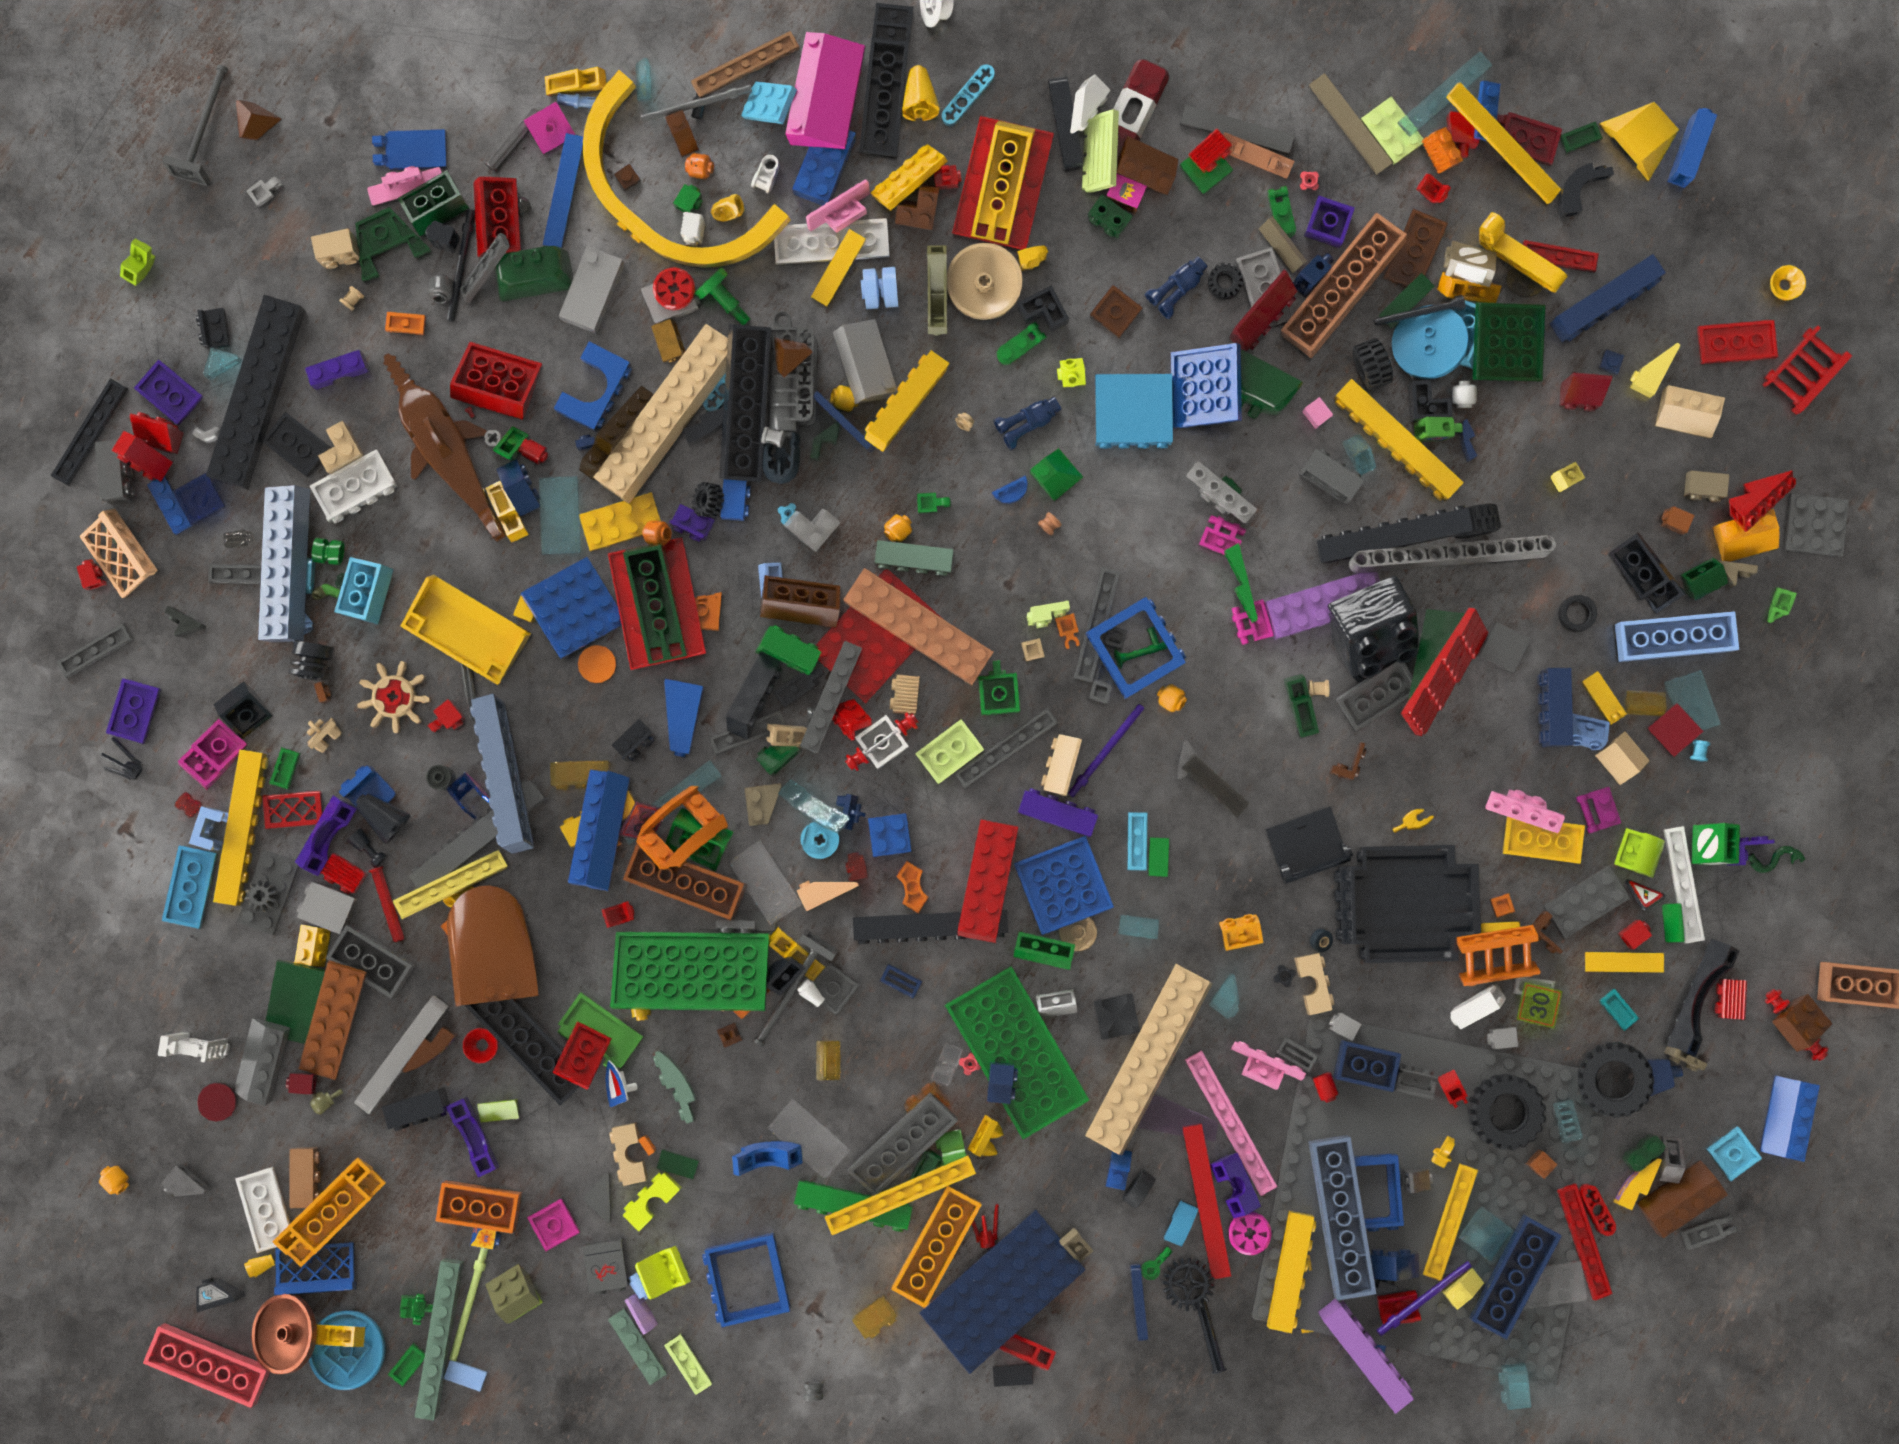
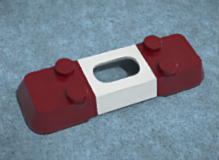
M1146 59L1136 61L1113 108L1119 111L1117 159L1127 136L1140 141L1169 80L1167 69ZM1131 98L1140 99L1143 106L1136 121L1133 124H1126L1122 120V114L1128 101Z

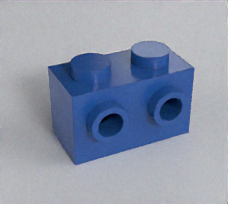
M723 479L722 493H724V497L722 499H724V503L721 504L723 506L721 509V519L745 521V516H749V505H746L747 497L750 498L751 486H748L747 481Z

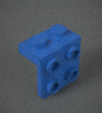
M368 765L366 767L361 766L355 772L356 776L352 780L347 779L340 786L342 789L339 791L355 807L358 805L356 803L357 799L362 794L366 796L370 793L388 803L396 796V792L372 766Z

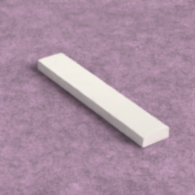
M1684 826L1664 829L1676 901L1682 904L1684 943L1704 941V931Z

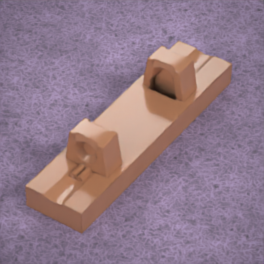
M1224 132V137L1232 144L1230 149L1232 151L1231 156L1286 179L1288 178L1294 160Z

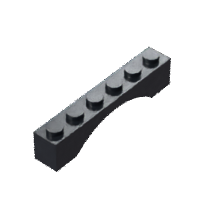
M1711 939L1706 947L1704 958L1698 966L1696 977L1691 983L1688 996L1683 1002L1681 1013L1676 1019L1673 1032L1669 1035L1667 1046L1677 1048L1687 1055L1696 1057L1703 1041L1700 1029V1016L1704 1000L1714 983L1733 968L1740 952L1738 949Z

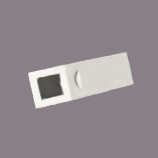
M1095 74L1085 80L1075 94L1070 131L1072 134L1078 130L1083 131L1089 124L1087 122L1089 118L1091 119L1097 114L1098 106H1102L1108 99L1106 96L1111 90Z

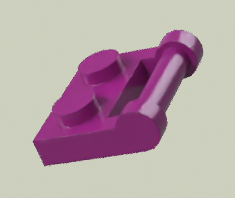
M1609 787L1576 797L1577 802H1580L1588 826L1586 828L1588 834L1621 823ZM1588 799L1592 800L1600 824L1595 825Z

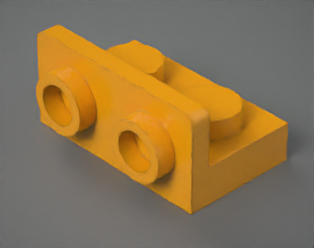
M1247 914L1236 919L1228 918L1219 922L1226 951L1263 943L1261 925L1256 914Z

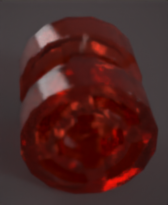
M184 792L174 806L178 810H183L187 817L192 818L200 810L202 803L199 800H194L190 793Z

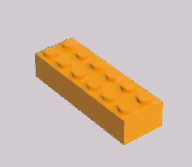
M952 1185L946 1186L896 1277L891 1290L922 1307H926L978 1213L982 1202Z

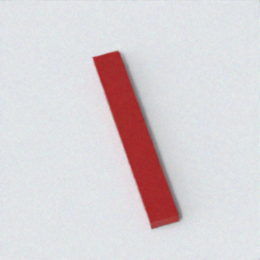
M1202 1124L1184 1126L1182 1128L1211 1276L1214 1279L1230 1277V1266Z

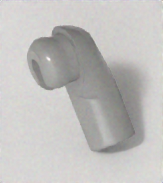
M196 427L192 435L205 443H211L218 439L221 429L213 427V429L205 432Z

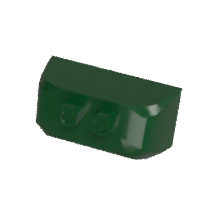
M543 246L506 253L494 268L499 297L502 302L569 290L573 281L569 252L558 246Z
M1241 349L1242 406L1244 403L1251 406L1247 415L1253 419H1256L1261 412L1278 415L1288 406L1303 382Z

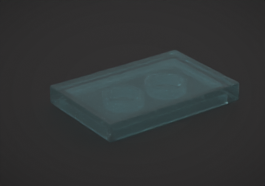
M1702 670L1664 682L1672 707L1678 703L1702 730L1720 725Z

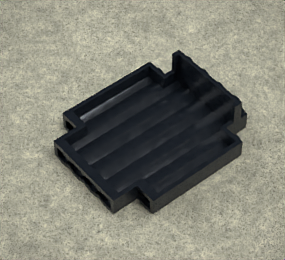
M1455 845L1360 847V851H1357V863H1360V866L1338 867L1337 871H1334V881L1338 882V890H1335V901L1339 903V909L1335 910L1336 921H1339V929H1336V940H1340V944H1363V947H1360V959H1363L1364 963L1459 961L1457 937L1481 933L1479 864H1456Z

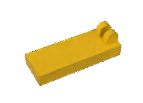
M1599 671L1581 681L1606 721L1610 722L1609 725L1627 715Z

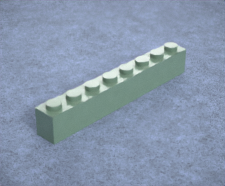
M447 1258L440 1261L415 1418L434 1421L439 1415L464 1261Z

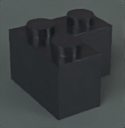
M1052 285L1017 303V308L1026 324L1043 315L1052 332L1069 322V317Z
M1431 380L1412 381L1408 385L1410 423H1416L1425 417H1453L1451 398L1432 399Z

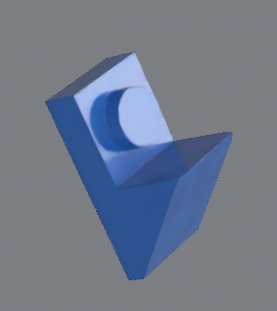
M1125 1150L1123 1155L1112 1151L1106 1187L1125 1190L1128 1172L1130 1173L1132 1151Z

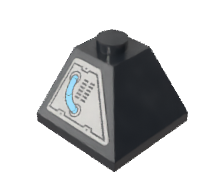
M213 1277L202 1280V1284L196 1287V1310L201 1312L232 1303L244 1297L245 1294L222 1279L214 1280Z

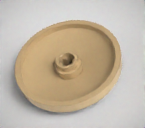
M978 243L964 248L954 257L947 271V291L952 303L959 311L971 318L988 320L1004 315L1016 304L1022 290V272L1017 260L1006 249L995 244Z

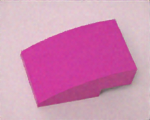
M218 719L191 745L192 748L178 760V764L208 790L238 758L239 750H244L247 744Z

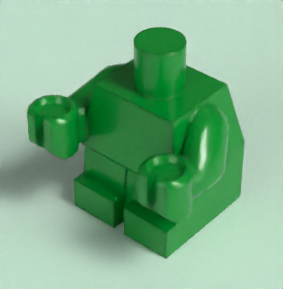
M417 1293L416 1296L402 1295L400 1318H413V1325H421L424 1312H432L433 1304H426L424 1294Z

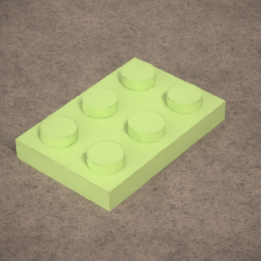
M1392 96L1360 119L1391 159L1393 165L1424 144L1422 143L1423 137Z
M960 719L915 754L935 781L940 784L984 751V748L962 719Z

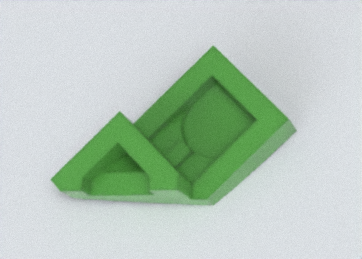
M1777 587L1770 606L1767 622L1772 623L1774 620L1788 615L1797 593Z

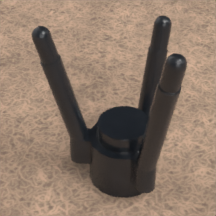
M112 737L111 740L132 762L127 761L126 764H123L101 753L102 757L122 768V771L109 767H104V770L129 780H136L143 770V767L140 766L141 762Z

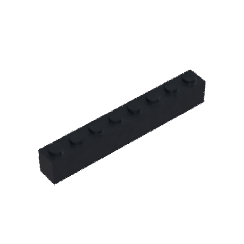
M1465 505L1454 507V511L1446 512V509L1435 511V515L1427 516V513L1416 515V519L1413 520L1401 518L1396 520L1397 523L1390 525L1389 522L1377 524L1378 527L1376 528L1364 526L1360 527L1359 531L1353 533L1351 530L1340 532L1339 536L1333 537V534L1323 535L1321 540H1317L1320 561L1323 564L1350 559L1358 551L1400 548L1475 532L1472 512L1469 507L1466 508Z
M1002 910L997 937H1005L1004 933H1008L1007 910ZM961 912L853 917L854 941L858 940V944H870V940L876 939L877 943H889V939H897V942H908V938H916V941H928L927 937H935V940H947V936H954V939H966V937L958 936Z

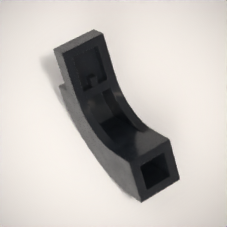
M1589 163L1574 171L1565 181L1559 193L1558 211L1560 218L1579 215L1583 211L1580 198L1582 187L1590 182L1610 179L1614 174L1613 167L1606 168V165L1593 168V163Z

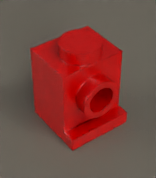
M93 559L85 560L82 562V565L76 566L84 589L91 590L107 585L106 581L101 579L103 573L100 566H97Z

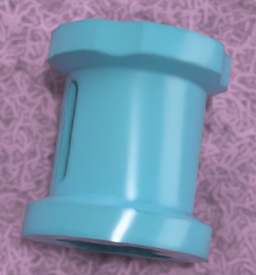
M1693 740L1694 749L1690 759L1708 762L1706 756L1710 742Z

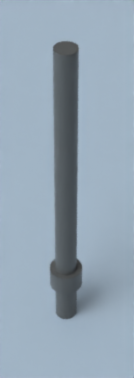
M751 85L739 88L732 87L728 88V91L642 114V122L731 98V100L736 99L739 95L752 92Z

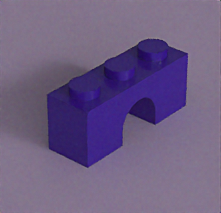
M360 350L305 368L310 386L315 390L332 385L334 380L341 377L350 376L353 378L370 372L365 356Z
M1238 1153L1226 1155L1210 1164L1217 1182L1228 1180L1233 1187L1232 1196L1226 1200L1233 1218L1246 1216L1261 1207Z

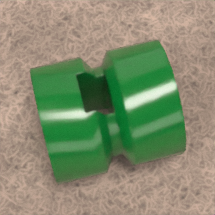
M315 538L312 546V561L323 564L328 561L331 565L340 566L344 558V542L338 540H331L329 542L328 539Z

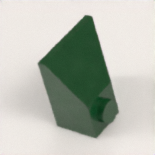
M765 746L757 753L759 757L756 760L773 777L801 751L797 746H770L768 749Z

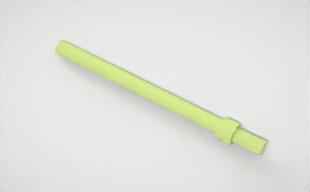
M481 1248L478 1260H475L474 1274L449 1360L457 1361L482 1271H485L487 1264L485 1260L489 1249Z

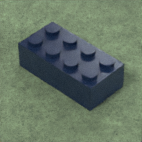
M1571 668L1544 669L1537 675V684L1540 686L1538 705H1541V712L1538 714V722L1541 724L1539 743H1542V747L1573 745Z

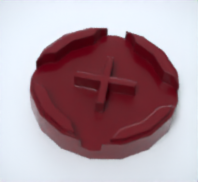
M225 1083L209 1084L198 1095V1110L203 1117L210 1121L225 1120L236 1110L237 1096L233 1092L234 1090Z

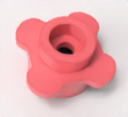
M1315 171L1302 172L1300 174L1302 179L1300 188L1302 190H1317L1319 187L1317 183L1319 174Z
M969 1053L967 1057L959 1059V1065L963 1067L965 1075L969 1076L973 1071L981 1069L973 1053Z

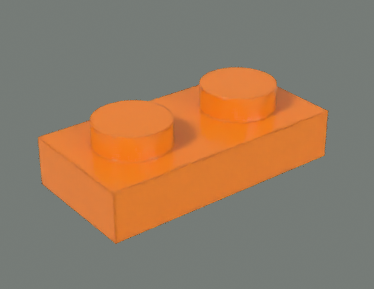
M387 312L385 331L424 335L426 316Z

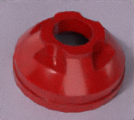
M486 1028L473 1029L467 1033L463 1040L464 1054L472 1062L486 1063L496 1055L498 1040ZM480 1039H484L488 1043V1047L484 1051L479 1050L477 1047V1042Z

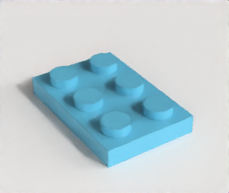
M755 81L741 116L748 120L783 124L797 89L790 85Z

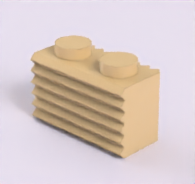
M897 675L896 679L892 680V690H895V696L890 699V709H893V714L905 715L907 712L909 715L913 713L916 716L920 677Z

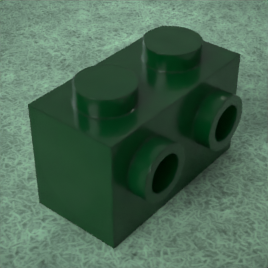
M1103 194L1088 212L1089 221L1095 226L1100 225L1105 229L1104 232L1112 238L1114 236L1119 238L1133 217Z
M1714 557L1680 575L1685 593L1695 601L1729 583L1724 565Z

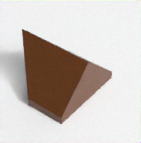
M236 100L239 138L257 140L282 120L279 116L253 102Z
M774 338L777 370L785 378L813 351L805 343Z

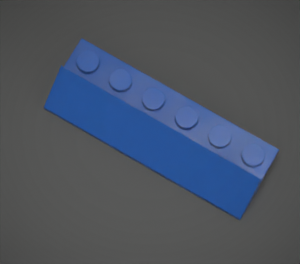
M590 769L570 869L569 884L609 891L630 777L611 771L604 772Z

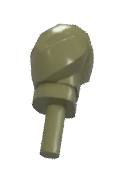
M339 1089L332 1095H329L328 1092L325 1094L322 1092L315 1093L310 1101L313 1111L319 1115L323 1114L331 1105L335 1104L333 1099L341 1095L343 1091Z

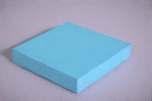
M1738 1126L1706 1149L1729 1181L1734 1180L1762 1159Z

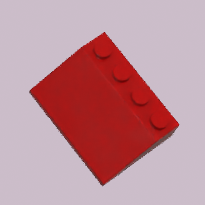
M469 342L450 382V398L523 420L530 405L542 363Z

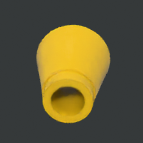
M270 1254L249 1259L244 1265L248 1276L256 1278L274 1266L275 1261Z

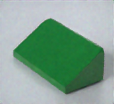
M1663 904L1665 942H1684L1682 904Z

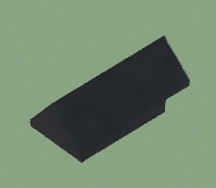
M1639 532L1609 553L1641 600L1645 598L1656 614L1686 594Z

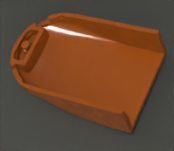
M495 886L475 887L460 895L452 905L447 918L455 1005L462 1006L539 996L531 941L525 916L519 902L509 892Z

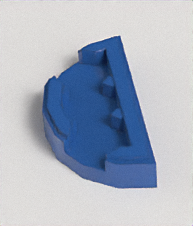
M1026 475L993 491V496L1002 503L1011 504L1019 501L1027 491L1028 482Z

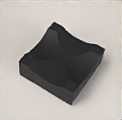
M1132 993L1094 1001L1102 1040L1140 1032Z

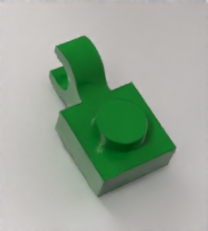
M936 493L917 494L918 514L937 513V507H951L950 497L937 498Z

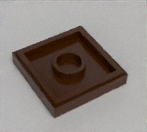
M1112 285L1089 316L1120 338L1143 307Z

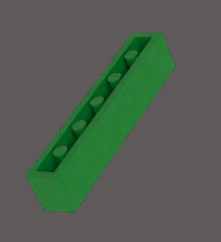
M800 1179L794 1204L798 1205V1209L809 1210V1208L817 1209V1213L827 1215L828 1212L834 1213L867 1199L871 1195ZM904 1204L867 1221L873 1222V1226L884 1228L887 1225L892 1226L894 1231L903 1232L904 1229L908 1230L913 1205Z

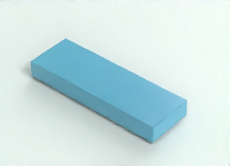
M1128 812L1127 870H1147L1148 813Z

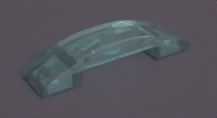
M791 779L778 792L786 802L800 813L835 833H839L850 820V817L836 808L832 809Z

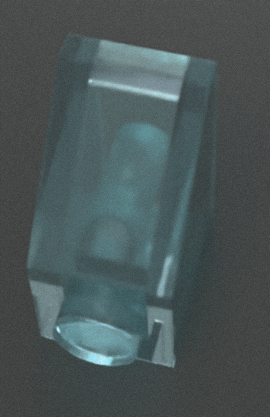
M1231 973L1208 1003L1210 1007L1227 1019L1230 1016L1233 1018L1239 1011L1237 1006L1240 1004L1236 977Z

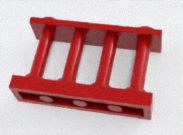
M1819 326L1813 329L1809 328L1802 335L1804 339L1775 371L1772 369L1764 377L1766 381L1762 384L1766 387L1773 382L1791 398L1795 405L1791 411L1796 415L1801 413L1852 357L1848 351L1843 354H1836L1815 334L1820 330ZM1809 341L1831 359L1833 364L1829 368H1824L1803 349ZM1796 355H1799L1819 373L1818 376L1820 378L1816 382L1810 381L1790 363ZM1784 368L1806 387L1807 392L1804 396H1799L1778 377Z

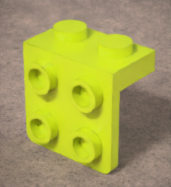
M676 1245L661 1250L635 1265L649 1299H654L673 1288L691 1282Z

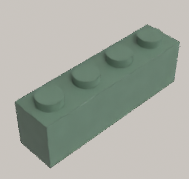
M877 540L875 565H878V569L890 570V567H894L900 572H909V569L916 570L918 574L935 572L936 576L942 577L951 574L953 549Z

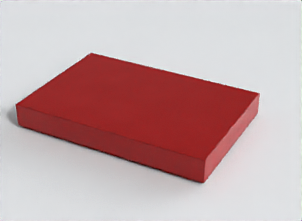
M577 1021L552 1073L588 1090L612 1038Z

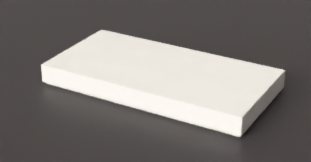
M274 1167L236 1178L257 1253L276 1248L277 1246L272 1241L290 1224Z

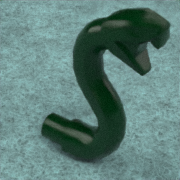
M1782 846L1776 849L1770 863L1767 865H1763L1754 853L1748 855V860L1755 871L1767 873L1775 869L1780 857L1785 853L1791 855V864L1796 859H1800V862H1803L1805 857L1798 849L1791 846Z

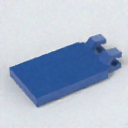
M445 129L388 131V133H385V136H372L374 147H386V155H373L375 166L386 165L390 170H404L410 166H415V168L418 167L419 169L447 168Z

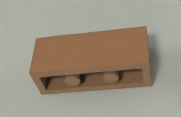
M317 1147L290 1149V1208H307L320 1195V1191H317V1183H320V1172L317 1171V1164L320 1163V1152H317Z

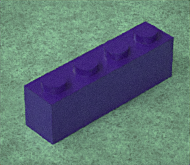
M1032 788L1029 791L1025 790L1017 813L1091 837L1098 815L1094 814L1095 810L1084 807V810L1076 808V803L1070 801L1062 803L1058 801V797L1049 794L1047 797L1041 796L1040 791Z

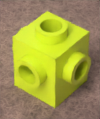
M1082 358L1060 361V369H1057L1058 380H1062L1063 387H1075L1086 384L1085 367Z

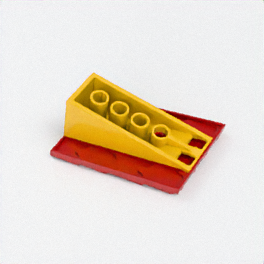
M980 116L952 234L1020 250L1026 249L1054 133ZM1005 161L1009 162V163L1011 164V166H1010V167H1006L1005 164H1004V162H1005Z

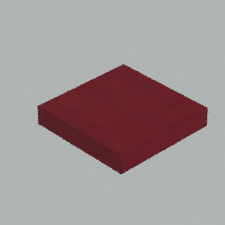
M1678 703L1648 728L1673 757L1704 732Z

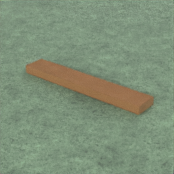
M789 31L691 80V84L699 98H703L799 50L800 47L792 32Z

